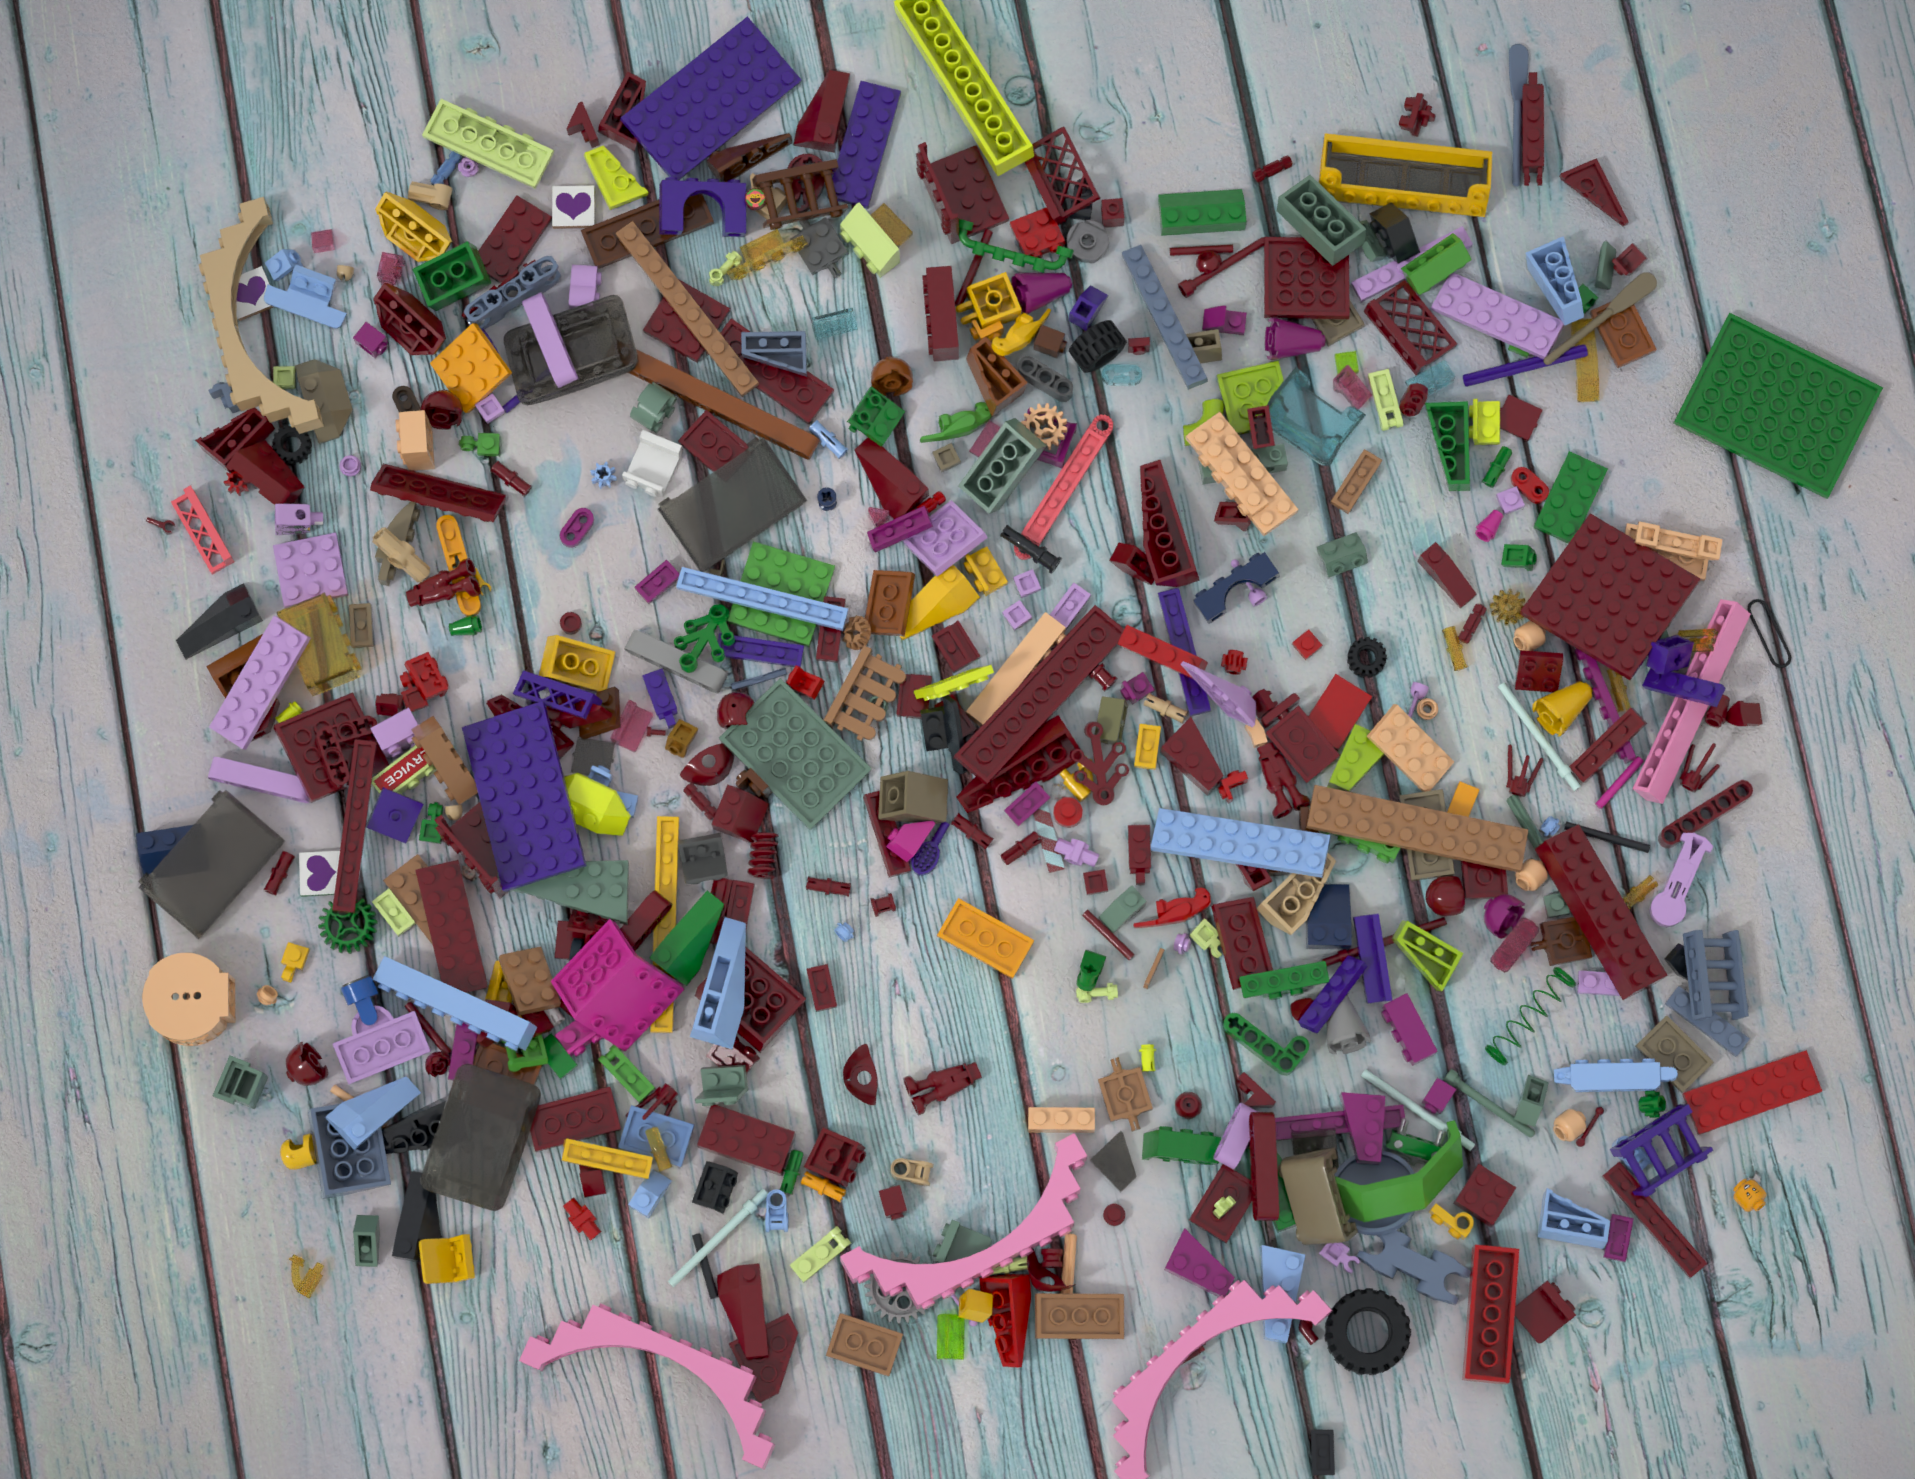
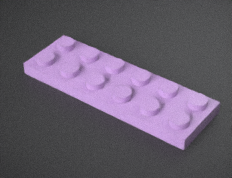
M1456 273L1448 276L1431 306V309L1439 314L1541 359L1550 354L1565 326L1561 319Z
M273 616L209 728L246 750L311 638L278 616Z

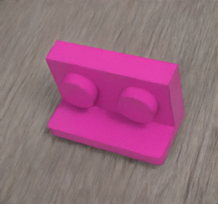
M577 1020L555 1034L558 1041L571 1057L573 1055L576 1057L581 1055L586 1050L585 1046L591 1042L595 1044L603 1038Z

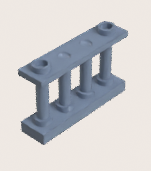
M1693 930L1683 934L1693 1020L1713 1017L1712 1012H1731L1732 1020L1749 1017L1739 930L1722 934L1723 938H1703V930ZM1705 947H1724L1725 960H1706ZM1707 969H1726L1728 982H1709ZM1710 990H1729L1730 1003H1711Z

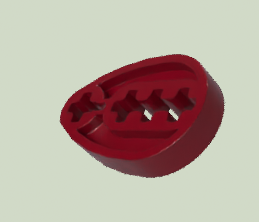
M801 154L789 163L788 168L803 166L809 161H812V163L823 161L813 154ZM821 175L813 176L812 179L816 200L819 199L825 187L824 177H821ZM796 179L791 183L796 203L799 202L801 195H803V204H805L801 205V208L797 207L798 213L807 212L810 207L806 190L800 184L803 181Z

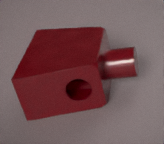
M1269 405L1247 409L1253 449L1275 446Z

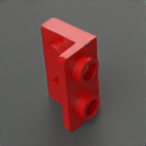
M429 652L405 662L404 665L424 701L438 695L440 697L445 696L448 690V681L445 676H441L438 670V663L434 657L431 658Z

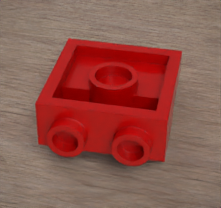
M1047 207L1010 221L1009 225L1022 254L1041 259L1046 253H1056L1058 246H1065V240L1057 222L1052 219Z

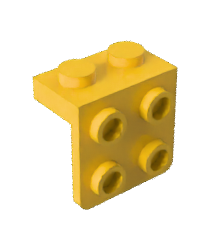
M470 1234L419 1241L422 1276L425 1284L459 1283L475 1278Z

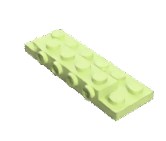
M440 99L422 134L423 138L536 189L554 154V150L533 141L534 138L525 133L522 135L515 133V130L508 125L502 127L496 124V121L488 116H485V118L478 116V113L471 108H466L465 110Z

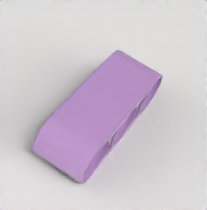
M1239 1103L1213 1157L1231 1169H1235L1240 1162L1250 1140L1249 1115L1251 1112H1258L1243 1103Z

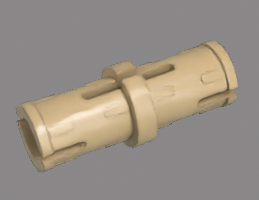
M1151 693L1147 695L1146 698L1154 701V703L1145 700L1144 706L1160 712V715L1163 717L1168 716L1182 724L1184 723L1185 718L1179 716L1178 713L1187 717V710L1171 704L1172 702L1169 700L1164 701Z

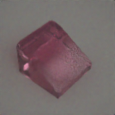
M332 229L311 232L314 253L335 250Z

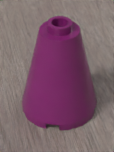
M1016 273L1011 278L1012 288L1022 309L1021 314L1023 312L1026 314L1034 312L1068 294L1070 288H1072V280L1065 273Z
M1274 317L1268 320V322H1271V326L1266 327L1265 351L1270 353V356H1267L1269 360L1319 352L1321 347L1325 346V335H1322L1321 330Z

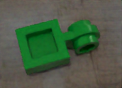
M439 802L429 804L428 816H431V820L422 819L419 841L436 844L442 843V838L435 829L438 826L435 819L443 815V805H440Z

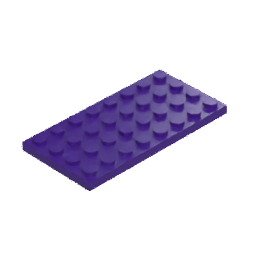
M747 16L623 115L620 120L669 177H676L678 180H681L713 152L718 150L801 83L802 80Z
M541 701L462 727L500 882L503 886L502 890L504 892L587 866L545 702Z

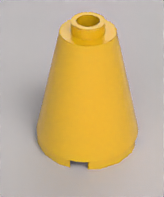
M1578 681L1537 699L1532 704L1533 713L1537 711L1539 715L1536 718L1538 723L1549 734H1558L1557 737H1560L1592 699V689L1587 683Z

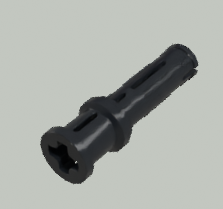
M1006 525L1000 534V537H1003L1033 557L1034 563H1039L1047 568L1050 574L1056 570L1062 560L1060 556L1056 557L1047 551L1045 546L1039 547L1009 525Z

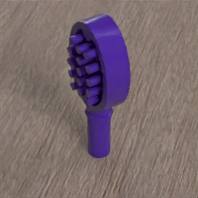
M941 823L931 841L922 843L916 854L912 857L911 865L915 874L924 876L935 869L940 858L938 845L949 828V823Z

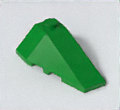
M707 890L664 938L649 958L681 983L688 986L702 967L704 956L709 948L710 940L714 929H716L724 903Z

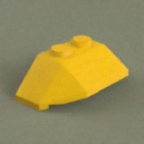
M385 192L375 208L385 237L417 262L429 261L445 253L452 242L445 225L409 199Z

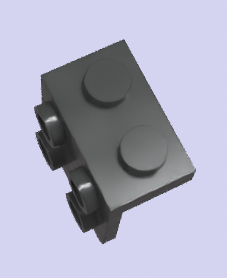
M721 833L678 841L685 884H699L703 881L720 880L728 876Z

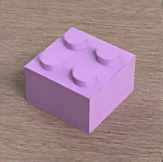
M407 708L370 729L387 759H396L404 754L403 751L415 746L411 739L415 735L411 729L416 727L418 723L410 709Z

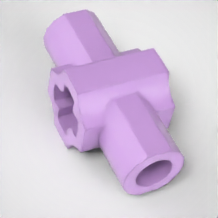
M1058 838L1054 851L1065 855L1064 860L1073 865L1081 866L1082 863L1094 867L1099 857L1098 853L1088 850V844L1073 838L1071 842Z

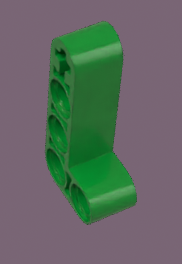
M1230 1013L1224 1019L1223 1029L1229 1036L1281 1075H1290L1309 1050L1310 1044L1303 1036L1294 1037L1284 1049L1241 1015ZM1234 1020H1236L1237 1027H1239L1241 1030L1243 1026L1246 1027L1243 1030L1241 1036L1238 1035L1240 1030L1237 1027H1229V1021L1233 1022ZM1246 1033H1254L1257 1040L1253 1043L1247 1042L1245 1039ZM1301 1042L1305 1050L1303 1052H1296L1293 1044ZM1264 1046H1271L1274 1054L1266 1056L1262 1048ZM1283 1059L1289 1060L1292 1065L1291 1068L1288 1070L1283 1069L1280 1066V1061Z

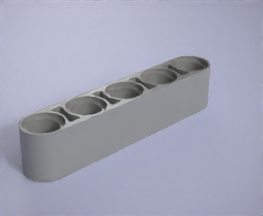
M633 630L624 648L625 651L717 694H719L728 676V673L699 658L697 659L698 666L694 672L687 673L683 671L679 659L686 652L638 630Z

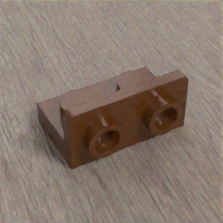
M752 768L748 771L743 770L736 777L738 781L735 784L741 790H746L750 786V789L758 797L762 795L765 799L772 794L770 787Z

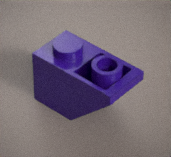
M1090 285L1080 295L1070 311L1069 321L1086 331L1091 326L1109 295Z

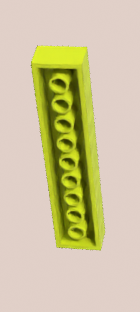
M942 0L893 1L896 15L996 175L1000 176L1033 158V145Z

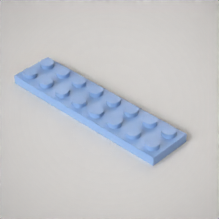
M1159 808L1151 851L1323 878L1331 837L1327 834Z

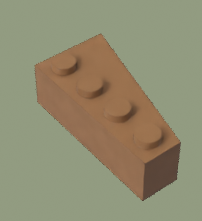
M434 716L411 729L415 735L411 739L418 749L421 747L424 749L425 754L422 755L429 766L433 764L437 771L434 772V775L440 784L444 782L448 787L444 791L451 801L455 799L460 805L478 793L475 780Z

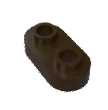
M399 386L393 391L392 398L399 412L420 411L416 397L409 387ZM404 395L408 397L406 401L400 400Z

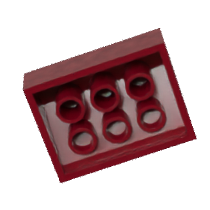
M745 946L744 1010L737 1033L761 1053L806 1001V998ZM706 979L697 987L695 997L701 1000Z

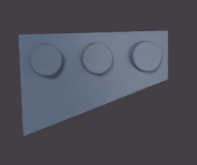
M806 331L741 332L743 357L807 377Z

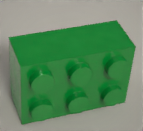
M469 241L412 269L428 307L435 311L492 284L477 247Z

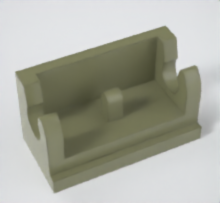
M1102 696L1097 722L1103 727V733L1100 736L1101 743L1113 745L1115 742L1122 741L1128 704L1125 699ZM1097 727L1095 728V734L1098 732Z

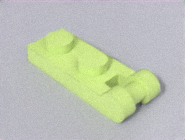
M1389 369L1368 373V380L1381 430L1386 431L1389 430V427L1394 426L1396 428L1403 427V419ZM1393 412L1394 418L1387 419L1386 414Z
M838 1226L790 1264V1267L803 1283L851 1245L850 1240L843 1237L842 1231ZM833 1239L838 1243V1246L834 1249L829 1244Z

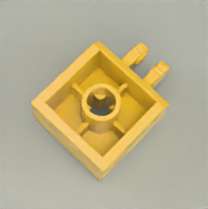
M1006 272L968 286L966 294L969 301L955 308L958 313L973 309L974 313L960 319L961 324L964 325L977 320L980 329L998 321L1001 324L1016 320L1022 311ZM994 300L997 304H991L990 301Z

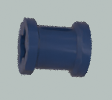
M825 487L818 492L819 507L824 511L833 510L837 505L835 491ZM829 496L831 497V501H829V500H827L826 502L823 501V497L826 498V499H827Z

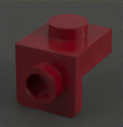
M1632 243L1617 258L1612 260L1615 264L1613 268L1621 276L1623 274L1630 276L1648 258Z

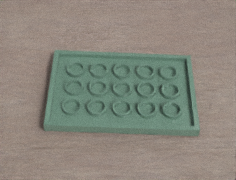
M781 678L746 713L747 725H731L719 737V740L748 769L752 768L770 787L771 792L809 830L821 821L872 770Z

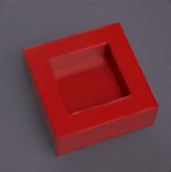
M1309 629L1292 642L1294 648L1305 660L1323 646Z

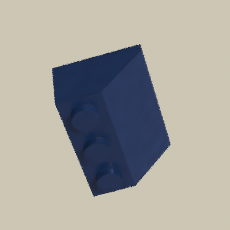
M202 824L136 833L138 855L145 880L210 871L206 831Z

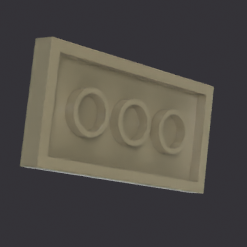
M1443 789L1400 795L1401 803L1446 812ZM1407 849L1411 881L1455 875L1453 859Z

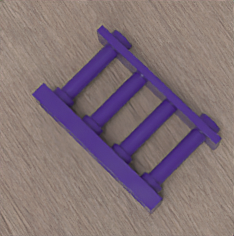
M1689 1104L1677 1105L1610 1149L1613 1157L1626 1158L1641 1185L1632 1191L1634 1195L1644 1197L1652 1195L1656 1192L1655 1188L1695 1162L1700 1163L1708 1158L1707 1154L1714 1151L1712 1147H1700L1687 1124L1686 1116L1692 1113ZM1674 1124L1680 1127L1693 1151L1685 1158L1681 1156L1669 1134V1127ZM1657 1135L1661 1136L1676 1163L1668 1169L1664 1168L1651 1144L1652 1138ZM1639 1146L1644 1148L1658 1173L1657 1176L1649 1181L1634 1156V1150Z

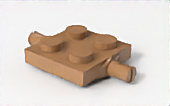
M1119 1057L1115 1058V1060L1113 1058L1110 1061L1114 1072L1107 1077L1098 1079L1110 1122L1128 1119L1132 1132L1140 1130L1137 1116L1153 1110L1141 1068L1122 1070Z

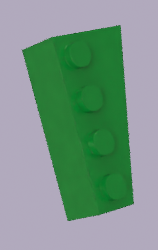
M1468 401L1425 403L1426 413L1448 490L1470 491Z

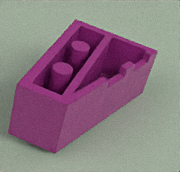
M1341 1092L1339 1097L1344 1110L1356 1163L1379 1165L1382 1155L1385 1096Z

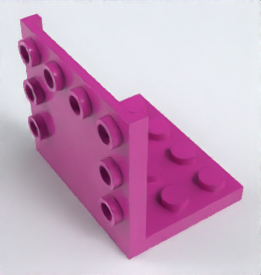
M611 919L602 926L551 980L552 985L575 1020L625 1052L685 990L679 982L638 956L616 922Z

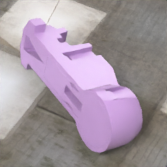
M1682 833L1680 841L1684 843L1673 864L1675 866L1669 873L1662 892L1653 899L1649 908L1651 918L1659 926L1673 927L1684 918L1686 914L1685 897L1704 853H1710L1713 845L1705 837L1696 833Z

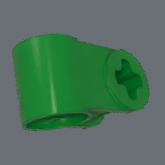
M1085 950L1076 981L1077 986L1081 990L1091 991L1095 988L1106 960L1105 955Z

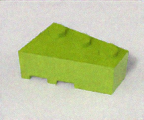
M1405 920L1401 921L1391 939L1436 991H1443L1464 954Z

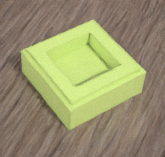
M295 366L273 367V383L282 389H296Z

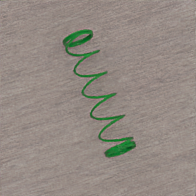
M1554 967L1553 972L1555 975L1546 976L1547 985L1555 996L1542 990L1533 991V998L1541 1011L1527 1005L1519 1007L1520 1014L1529 1027L1513 1020L1506 1022L1507 1030L1515 1042L1503 1036H1494L1493 1044L1495 1048L1491 1045L1485 1046L1487 1053L1498 1063L1506 1066L1508 1061L1498 1049L1494 1041L1496 1037L1505 1039L1522 1048L1509 1030V1022L1519 1024L1535 1033V1030L1523 1016L1522 1007H1528L1548 1017L1537 1002L1534 995L1535 992H1542L1562 1002L1548 982L1549 976L1560 979L1569 987L1574 988L1576 986L1574 979L1564 970Z

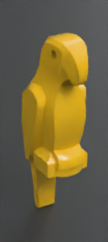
M1048 308L1037 321H1034L1033 317L1024 312L1020 314L1005 338L995 337L991 345L993 351L998 355L1006 356L1025 348L1039 332L1041 325L1045 323L1050 315L1051 309Z

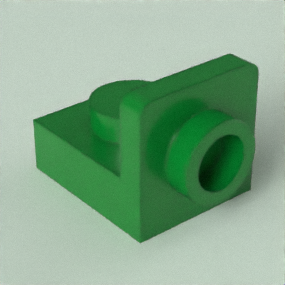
M1504 544L1501 562L1503 567L1525 568L1527 571H1533V565L1537 561L1534 549L1529 545Z

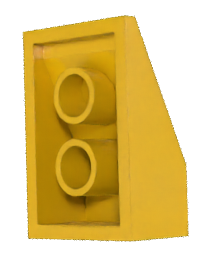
M559 635L548 636L539 676L572 687L599 692L608 687L615 651Z

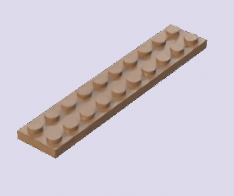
M1314 785L1306 826L1308 829L1518 873L1522 870L1528 829L1318 785Z

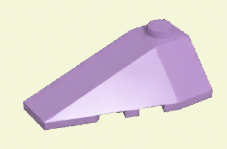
M1183 661L1181 663L1182 667L1228 717L1250 727L1255 725L1256 702L1250 696L1252 693L1243 685L1241 687L1234 685Z

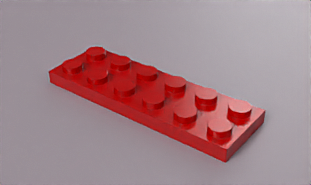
M1807 1050L1684 1092L1682 1095L1685 1103L1689 1104L1692 1110L1690 1116L1697 1135L1821 1093L1822 1089Z

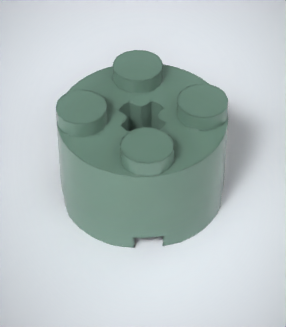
M652 382V384L650 383L646 386L638 397L637 408L633 406L630 418L649 430L658 433L663 426L662 421L665 417L670 418L675 410L673 405L677 397L655 382Z

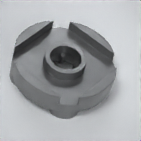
M1085 220V222L1076 223L1070 228L1067 235V248L1074 250L1073 257L1078 261L1095 263L1108 250L1109 237L1106 229L1100 223L1094 220ZM1091 237V242L1094 243L1088 246L1084 245L1082 239Z

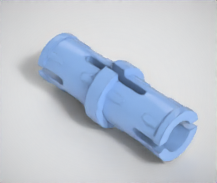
M818 420L809 427L808 430L819 438L821 445L830 449L838 459L843 457L848 451L835 438L836 435L833 432L830 433Z

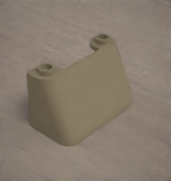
M1335 1147L1285 1157L1281 1161V1165L1278 1166L1279 1175L1284 1180L1296 1223V1237L1303 1245L1346 1242L1358 1233L1356 1223H1349L1350 1215H1345L1334 1175L1337 1172V1168H1332V1160L1337 1159Z

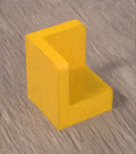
M973 1289L966 1290L959 1297L958 1317L983 1323L992 1315L993 1295Z

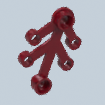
M1092 721L1086 724L1084 733L1088 738H1091L1094 762L1084 756L1083 751L1080 749H1073L1070 752V758L1095 774L1097 784L1087 778L1086 772L1082 770L1074 772L1073 780L1093 792V799L1097 804L1108 805L1114 799L1113 788L1121 777L1129 773V767L1123 763L1117 764L1115 766V773L1107 783L1105 774L1117 757L1125 753L1126 746L1122 742H1115L1112 745V750L1103 761L1100 742L1103 727L1100 723ZM1094 726L1098 728V732L1095 735L1091 732ZM1118 744L1122 746V750L1119 753L1115 750ZM1076 751L1080 753L1079 759L1074 758ZM1120 766L1125 767V772L1123 774L1119 773ZM1078 773L1083 774V779L1081 781L1077 780ZM1102 791L1107 792V797L1105 799L1101 797Z

